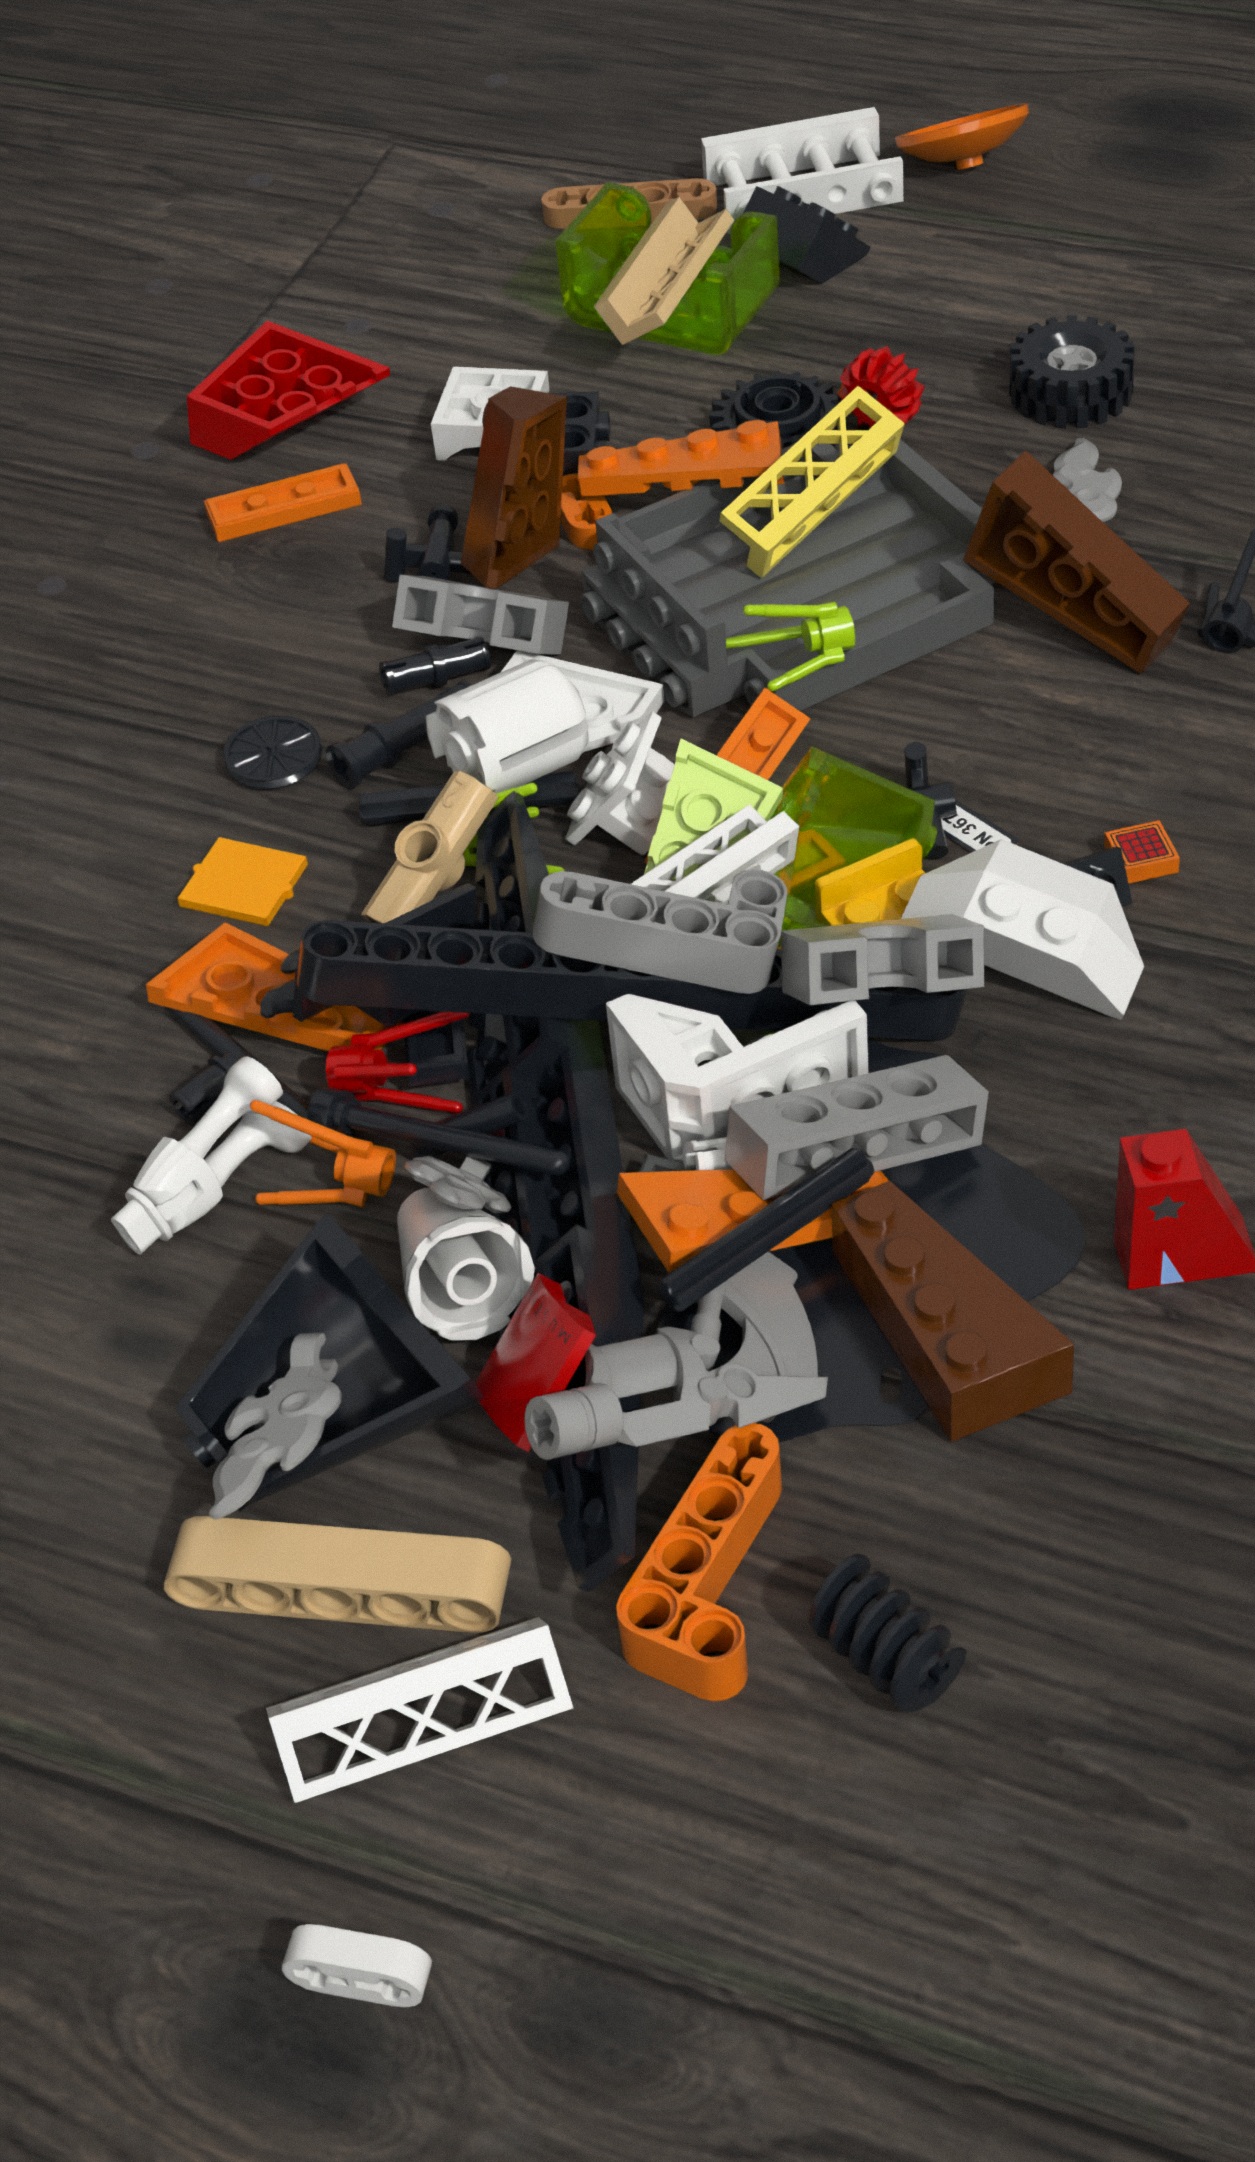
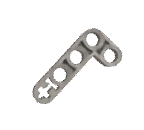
M754 869L743 871L733 881L727 905L575 872H555L546 876L540 884L533 924V939L542 949L556 955L736 993L751 994L761 991L769 982L782 931L787 887L773 873Z

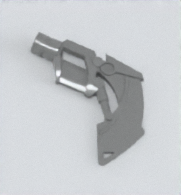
M767 1252L697 1301V1314L692 1319L690 1331L668 1326L658 1328V1334L598 1347L591 1344L585 1354V1386L535 1397L526 1406L524 1416L525 1430L533 1451L540 1458L550 1460L581 1451L609 1446L617 1443V1441L638 1447L709 1430V1426L715 1424L717 1419L721 1417H731L736 1426L741 1428L825 1398L828 1377H818L817 1353L811 1325L804 1306L794 1288L797 1279L796 1271L770 1252ZM722 1308L742 1327V1343L738 1353L729 1362L712 1370L720 1352L718 1342L722 1323L719 1316ZM672 1387L673 1402L627 1413L622 1411L619 1398Z

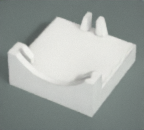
M453 366L431 422L436 460L446 461L450 456L462 449L480 447L483 434L482 418L488 398L510 386L548 393V372Z

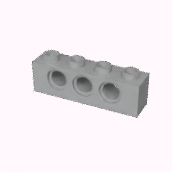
M944 1055L732 1105L729 1107L725 1161L762 1200L784 1195L850 1148L862 1150L866 1158L872 1162L874 1172L972 1148L982 1144L989 1091L950 1056Z

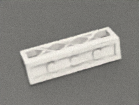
M749 804L631 884L728 905L732 884L738 874L752 869L764 870L775 874L794 861L799 825L784 811L767 822ZM746 828L751 831L750 834L728 848V840ZM694 863L704 864L683 878V871ZM676 876V881H670V879Z
M537 1617L268 1707L266 1710L291 1793L296 1803L572 1709L573 1705L549 1627L542 1619ZM541 1658L552 1693L551 1697L523 1706L500 1694L513 1667ZM498 1672L490 1688L474 1681ZM463 1685L485 1696L473 1722L469 1725L453 1729L431 1717L444 1690ZM429 1696L421 1712L405 1704ZM495 1702L510 1709V1711L487 1718ZM393 1708L416 1720L403 1747L385 1753L361 1739L374 1714ZM360 1719L352 1735L336 1728L337 1726ZM426 1726L442 1733L418 1741ZM323 1732L347 1744L333 1771L303 1781L292 1745L293 1741ZM356 1749L371 1757L348 1765Z

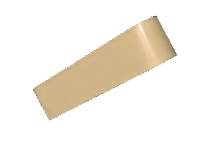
M196 1516L186 1519L181 1524L164 1581V1590L175 1602L200 1610L484 1633L493 1630L499 1624L512 1558L502 1546L479 1538L234 1518H220L216 1520L210 1516Z

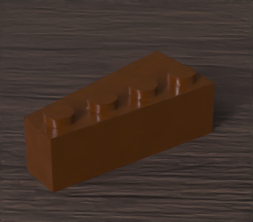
M1027 451L1023 452L992 482L963 561L1142 674L1173 641L1190 603Z
M891 1181L831 1204L833 1254L951 1442L1072 1393L1074 1343Z

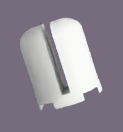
M530 659L434 702L437 705L436 711L426 715L427 734L435 759L445 755L453 772H459L460 770L476 778L495 794L525 785L578 760L588 744V722L585 719L586 711L579 691L560 669L547 661Z

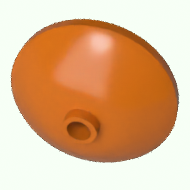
M1023 103L997 108L914 130L895 137L896 146L904 153L927 162L945 163L955 161L957 170L984 163L983 153L992 151L1007 142L1025 122L1029 114L1028 104Z

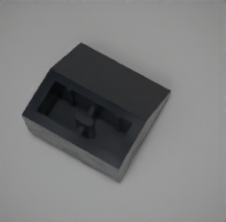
M756 186L731 238L751 250L821 284L867 256L871 247L856 238L859 229L835 217L836 214L814 202H811L809 205L801 201L802 198L782 187L777 186L774 193H771Z

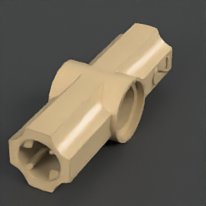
M460 770L459 772L454 771L423 820L409 824L399 833L395 842L397 860L361 915L370 923H386L432 901L438 891L446 890L455 885L465 869L463 852L495 805L498 796L476 778Z

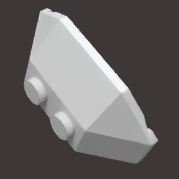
M1002 839L920 876L901 919L954 914L984 925V965L1120 1021L1122 1020L1144 965L1112 883Z

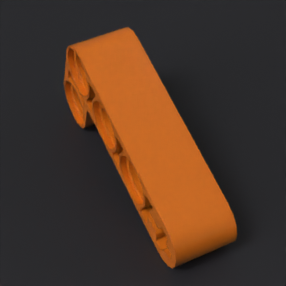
M752 1423L738 1428L735 1425L723 1433L620 1594L616 1605L622 1652L627 1663L641 1673L698 1698L713 1702L727 1700L737 1695L745 1686L748 1678L744 1625L737 1615L715 1603L779 1500L782 1491L779 1442L773 1431L766 1426ZM717 1518H723V1519H724V1520L712 1521V1519H717ZM680 1571H693L689 1574H676ZM646 1625H661L655 1629H642ZM714 1651L725 1653L717 1657L703 1656Z

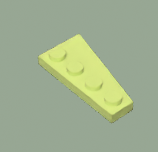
M680 739L675 766L663 799L662 812L656 833L652 838L644 875L749 804L768 822L783 798V788L692 743ZM746 828L728 840V848L750 834L751 831ZM694 863L683 871V878L704 864ZM676 876L670 879V881H676Z

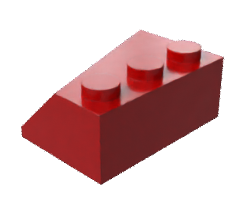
M267 320L186 396L190 444L232 460L390 376V367Z

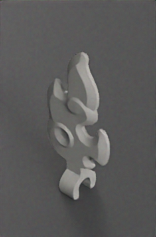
M1077 438L1073 447L1056 458L1053 476L1102 522L1108 521L1117 512L1115 500L1121 492V477L1114 468H1108L1104 472L1095 471L1094 469L1099 459L1097 447L1087 439Z
M431 1156L413 1158L412 1161H407L404 1166L415 1181L430 1187L434 1196L444 1204L466 1210L482 1209L485 1207L493 1213H505L511 1209V1205L505 1195L491 1189L483 1181L492 1168V1164L483 1159L467 1156L462 1166L458 1169Z
M324 1333L298 1334L291 1345V1367L286 1376L277 1379L269 1386L270 1393L261 1398H255V1396L250 1395L244 1398L229 1416L225 1425V1435L228 1440L237 1439L250 1426L259 1423L265 1425L238 1439L231 1446L228 1456L216 1468L213 1476L215 1503L209 1511L212 1519L223 1518L250 1500L260 1486L264 1474L272 1465L280 1462L282 1470L289 1471L301 1463L319 1442L325 1420L337 1410L342 1399L339 1387L331 1382L338 1368L336 1359H319L321 1347L326 1341Z

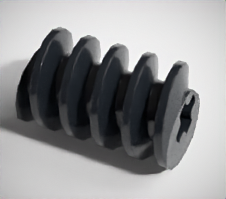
M860 1553L852 1555L840 1563L819 1588L810 1609L809 1624L815 1634L829 1640L833 1650L838 1655L849 1658L852 1667L858 1673L869 1676L873 1687L882 1693L890 1694L891 1701L897 1709L907 1713L919 1711L934 1703L949 1688L964 1664L967 1650L958 1647L944 1653L951 1639L950 1630L944 1625H937L927 1631L931 1620L930 1612L924 1607L919 1606L908 1611L911 1602L910 1595L903 1589H896L888 1593L891 1584L889 1576L882 1571H876L868 1575L871 1567L869 1558Z

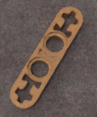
M698 178L559 187L547 191L541 198L544 223L549 227L557 229L653 223L664 205L677 197L681 198L696 220L711 217L718 208L715 184L710 180Z

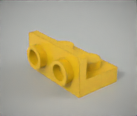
M912 838L818 878L815 881V914L818 926L825 927L901 919V915H903L920 876L926 874L922 870V846L916 839Z

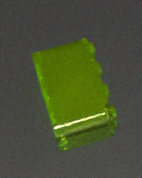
M607 182L555 240L563 307L574 322L584 327L613 333L594 308V305L652 224L649 203L634 188ZM745 212L741 214L732 225V248L717 245L666 323L638 337V339L711 355L725 353L779 285L777 216L759 212Z

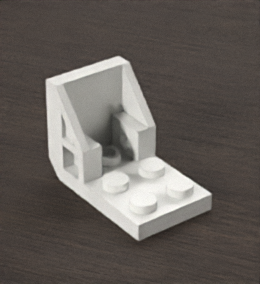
M632 994L623 995L606 1003L616 1089L667 1159L684 1164L683 1148L686 1141H704L727 1137L729 1107L732 1105L868 1074L867 1014L855 1000L845 1002L829 1010L821 1011L807 1020L775 1034L764 1036L745 1047L741 1045L718 1015ZM704 1060H713L698 1067V1064Z

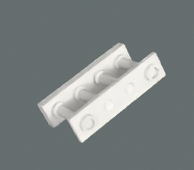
M875 107L701 138L704 179L710 180L715 186L727 184L729 187L723 189L724 208L727 209L734 219L727 230L728 234L734 232L756 186L771 193H774L777 186L782 187L802 198L801 201L809 205L811 202H814L834 214L903 202V160L901 156L878 160L877 156H880L879 115ZM858 160L860 163L856 165H850L839 168H835L833 165ZM811 168L816 170V172L791 176L789 173ZM771 176L773 179L747 184L746 180Z

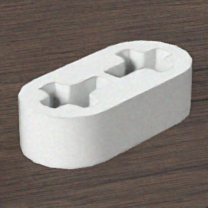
M306 1924L300 1925L293 1930L282 1963V1972L293 1983L319 1993L389 2006L411 2007L416 2006L422 2001L432 1966V1959L421 1948L399 1939L323 1925Z

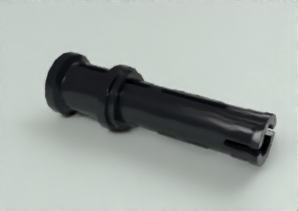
M465 680L460 681L454 687L387 724L382 721L371 722L365 725L363 734L347 743L334 742L330 744L326 749V758L337 781L347 789H354L361 784L362 777L379 767L390 769L397 765L404 750L428 738L426 715L436 711L437 705L434 702L472 685Z

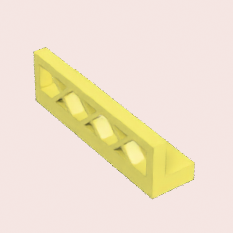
M859 386L848 394L720 513L719 521L750 546L746 566L762 579L897 452L905 423ZM858 407L874 420L876 424L869 430H846L845 417ZM816 444H839L840 457L835 462H812L811 449ZM804 456V462H798ZM783 475H805L806 489L801 494H778L777 480ZM813 475H820V476L814 481ZM769 489L770 494H763ZM748 507H771L772 521L758 532L740 515ZM779 507H786L779 513Z

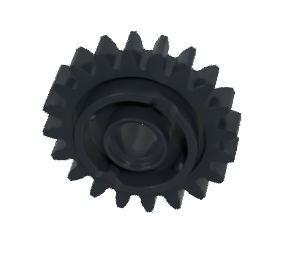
M774 371L772 375L764 377L757 373L753 376L754 380L748 383L741 380L735 381L736 391L729 389L721 390V400L712 401V412L709 413L710 429L719 432L736 429L742 423L752 420H761L766 423L778 421L783 449L797 443L843 399L837 393L834 394L833 384L829 383L819 386L818 376H812L805 380L800 378V372L797 371L791 375H781L779 371Z

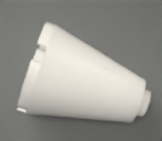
M430 1187L417 1190L408 1196L399 1209L397 1223L405 1296L414 1316L423 1325L437 1331L441 1337L452 1341L477 1340L501 1330L511 1321L508 1315L516 1308L521 1299L523 1300L533 1282L535 1267L527 1244L519 1233L505 1222L481 1209L466 1210L444 1204L434 1196Z

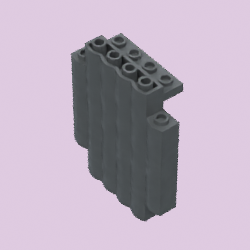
M901 439L897 452L762 579L746 566L750 546L719 521L720 513L760 476L743 477V486L721 488L719 479H710L693 486L692 490L681 491L620 518L612 513L595 520L597 544L594 545L593 552L597 564L581 571L584 593L580 595V605L587 620L592 624L597 623L607 631L613 647L617 651L623 650L634 659L635 666L643 678H650L653 682L663 684L664 697L671 707H678L691 717L698 716L744 694L752 706L763 689L767 688L768 682L819 656L817 651L808 652L806 650L803 638L727 649L726 638L800 626L802 620L809 619L808 617L747 616L743 613L745 605H820L836 602L837 607L846 606L848 608L855 629V646L853 649L843 650L845 661L827 665L772 692L799 711L994 624V587L990 584L996 581L963 561L982 508ZM816 444L811 449L812 462H835L840 457V452L831 444ZM793 445L783 448L782 455H784ZM804 456L798 462H804ZM784 475L785 484L777 485L778 494H801L806 489L805 475ZM813 475L814 481H815L820 475ZM769 489L763 494H770ZM748 507L740 517L760 532L772 521L771 507ZM779 507V513L786 507Z

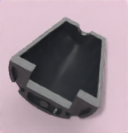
M327 1213L316 1222L174 1409L190 1428V1431L182 1437L187 1447L207 1469L216 1461L219 1466L224 1458L228 1456L231 1446L238 1439L265 1425L259 1423L250 1426L237 1439L228 1440L225 1435V1425L237 1405L250 1395L255 1396V1398L268 1395L270 1393L269 1386L277 1379L286 1376L291 1367V1345L298 1334H325L326 1341L321 1347L319 1359H336L338 1368L331 1382L335 1383L341 1391V1403L337 1410L325 1420L323 1433L313 1451L301 1463L289 1471H283L280 1462L272 1465L264 1474L263 1480L255 1494L242 1507L237 1509L241 1512L249 1504L260 1501L468 1409L479 1402L484 1396L434 1335L431 1336L388 1286L360 1249L330 1214Z

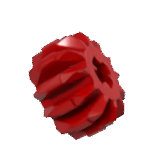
M885 346L876 351L868 348L866 351L860 352L844 368L843 374L840 376L842 384L837 395L844 399L859 386L906 424L908 420H911L918 413L919 407L922 405L919 398L922 396L925 386L914 380L919 368L907 367L904 363L905 353L894 358L888 346ZM858 407L851 412L858 418L857 428L869 424L871 428L876 424L874 420Z

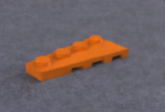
M752 420L742 423L736 429L719 432L712 429H700L690 433L687 437L666 441L663 438H649L633 447L615 449L614 447L603 446L589 451L587 455L579 456L578 481L582 496L645 493L651 488L652 483L662 482L664 487L671 488V491L692 490L694 484L700 480L719 479L721 488L742 487L744 484L743 477L761 476L782 456L778 421L766 423L761 420ZM784 475L777 480V485L785 484Z
M226 922L146 984L148 1002L183 1012L195 1013L208 1019L329 1051L333 1046L350 1045L353 1034L375 1033L403 1024V1020L386 1027L356 1006L334 1005L302 1022L294 1018L293 1013H281L272 1018L261 1016L260 1005L264 995L273 987L295 979V973L284 974L280 971L284 959L289 954ZM387 1043L375 1046V1050L382 1049Z
M734 1169L619 1173L617 1185L618 1196L668 1273L781 1197L777 1196L762 1200ZM881 1170L876 1171L868 1183L849 1196L889 1180ZM831 1208L770 1251L833 1238Z

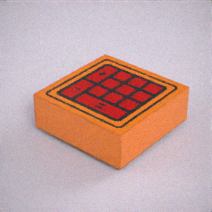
M1160 820L1105 832V850L1115 846L1120 847L1122 850L1129 884L1179 873L1180 857Z

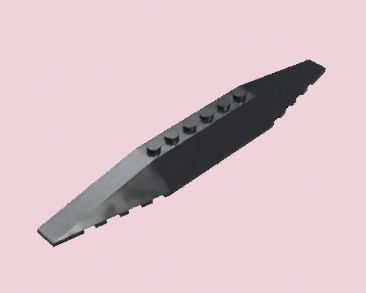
M515 791L483 821L478 829L475 883L484 888V902L481 901L475 906L473 928L477 930L533 933L540 884L549 875L524 798ZM470 1013L469 1025L478 1029L477 1047H473L467 1052L472 1108L510 1092L518 1091L525 1098L529 1109L527 1120L490 1135L561 1150L568 1155L570 1160L568 1170L559 1176L485 1160L492 1164V1168L483 1181L491 1189L504 1194L511 1205V1209L505 1213H493L484 1207V1212L510 1225L522 1237L529 1247L535 1267L533 1280L540 1273L561 1284L566 1303L590 1315L596 1333L591 1344L598 1347L643 1337L644 1299L630 1213L617 1194L619 1173H623L599 1021ZM521 1301L516 1306V1308L508 1315L510 1319H512ZM508 1324L498 1331L499 1340L503 1335L505 1329L507 1328ZM585 1355L565 1390L569 1391L585 1386ZM641 1394L619 1398L623 1412L640 1410ZM617 1441V1443L546 1460L548 1471L542 1476L549 1499L560 1503L564 1517L557 1525L577 1587L581 1590L590 1592L635 1557L639 1446L635 1447Z

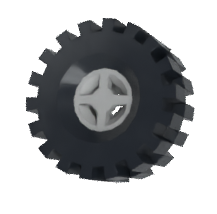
M1066 316L1065 322H1058L1057 318L1053 317L1046 319V326L1043 327L1036 322L1028 326V333L1021 331L1016 336V343L1012 342L1009 389L1011 403L1014 408L1020 407V414L1026 418L1035 414L1036 423L1046 425L1049 420L1055 421V428L1066 429L1067 423H1076L1077 428H1086L1090 420H1094L1097 425L1107 422L1108 414L1117 417L1122 413L1123 406L1128 407L1131 402L1135 362L1133 341H1128L1129 335L1124 330L1116 332L1115 324L1107 321L1101 326L1098 325V318L1087 317L1086 322L1077 321V316Z

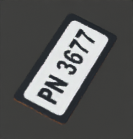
M955 800L956 815L941 817L945 836L971 853L1000 839L1015 845L1019 843L1018 838Z

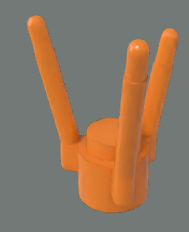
M253 1100L250 1103L252 1111L308 1134L312 1137L309 1141L310 1144L336 1153L334 1179L344 1184V1189L258 1193L255 1197L257 1204L346 1203L364 1207L368 1194L382 1198L387 1194L395 1172V1150L373 1145L370 1141L347 1136L260 1100Z

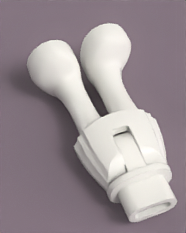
M242 1057L230 1067L224 1080L223 1090L210 1109L179 1142L172 1138L163 1137L133 1183L135 1189L129 1188L125 1193L128 1203L111 1218V1222L127 1245L137 1254L141 1255L157 1239L168 1241L173 1237L174 1233L192 1224L211 1210L223 1197L221 1189L223 1184L236 1168L258 1149L270 1145L283 1152L295 1153L301 1151L312 1139L308 1134L273 1121L271 1118L250 1109V1103L253 1100H260L295 1114L291 1109L277 1102L283 1094L280 1083L266 1067L255 1059ZM243 1116L228 1137L203 1159L216 1140L238 1118Z

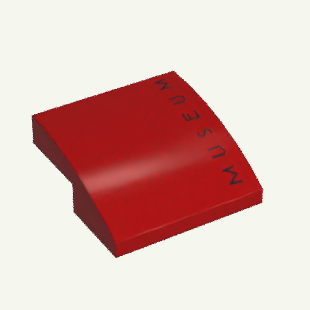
M540 1273L536 1275L474 1383L484 1396L479 1402L488 1416L517 1447L527 1452L531 1449V1445L525 1430L524 1416L526 1406L535 1397L564 1391L596 1336L590 1315L567 1304L561 1284Z

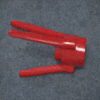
M443 1011L375 1033L353 1034L350 1045L333 1046L328 1051L326 1078L329 1087L350 1091L355 1094L356 1099L359 1101L377 1100L434 1111L460 1113L463 1110V1105L458 1101L379 1087L385 1084L387 1077L411 1076L417 1072V1068L412 1063H387L384 1052L380 1049L375 1050V1046L447 1025L451 1022L467 1018L470 1013Z

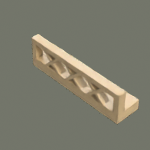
M680 197L664 205L594 305V308L622 345L666 323L733 223L734 219L727 209L698 223Z

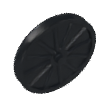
M290 716L263 717L243 725L229 737L223 750L226 769L230 776L243 785L261 789L279 788L303 779L316 768L322 755L320 737L316 729L308 722Z

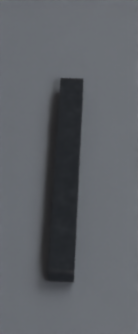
M337 920L317 921L303 930L297 974V986L301 994L305 998L321 1004L608 1021L606 1003L623 995L632 994L718 1015L729 1029L763 1031L784 1030L813 1017L821 1011L829 1010L845 1003L835 1002L809 1005L783 993L781 949H777L767 986L759 992L746 994L556 955L538 946L533 939V933ZM877 987L869 989V999L855 1001L867 1014V1037L936 1041L950 1037L956 1030L968 989L926 993L910 987Z

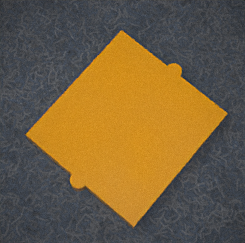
M219 837L202 863L193 866L194 875L177 898L179 906L268 927L285 899H291L294 896L293 887L308 865L307 857Z

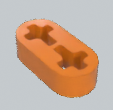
M578 473L565 475L562 480L560 522L574 546L580 549L592 550L594 545L597 544L595 520L612 514V510L604 495L582 496Z

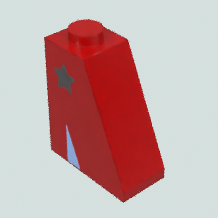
M1187 1129L1121 1137L1114 1244L1128 1290L1255 1273V1252L1243 1216Z

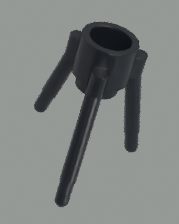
M1255 529L1250 533L1226 598L1218 602L1219 584L1212 582L1209 585L1204 620L1198 630V635L1205 640L1207 645L1218 652L1234 653L1240 650L1243 644L1250 648L1255 647V623L1253 624L1254 615L1252 614V608L1246 600L1240 597L1255 556Z

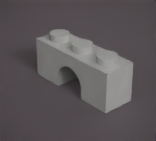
M400 574L392 627L437 636L474 639L475 637L482 636L484 642L490 643L491 646L535 654H561L569 602L426 576Z
M954 914L783 930L781 931L782 992L806 1004L816 1005L869 999V989L877 987H910L926 993L984 987V925Z

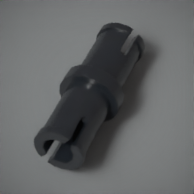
M482 636L441 648L436 644L428 645L423 648V653L379 663L383 687L386 688L388 696L427 684H432L435 688L446 685L447 680L450 678L491 668L490 653L487 644H484Z

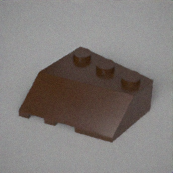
M510 386L488 398V403L483 412V434L461 564L486 588L497 589L559 546L567 396Z

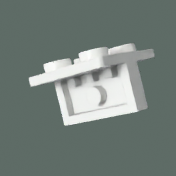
M651 711L638 725L629 722L621 730L614 741L612 750L607 755L600 751L592 758L582 776V779L587 781V785L575 798L567 813V816L573 820L565 840L575 846L598 825L643 856L649 851L653 835H655L659 823L667 785L671 780L675 766L665 756L651 748L662 717Z

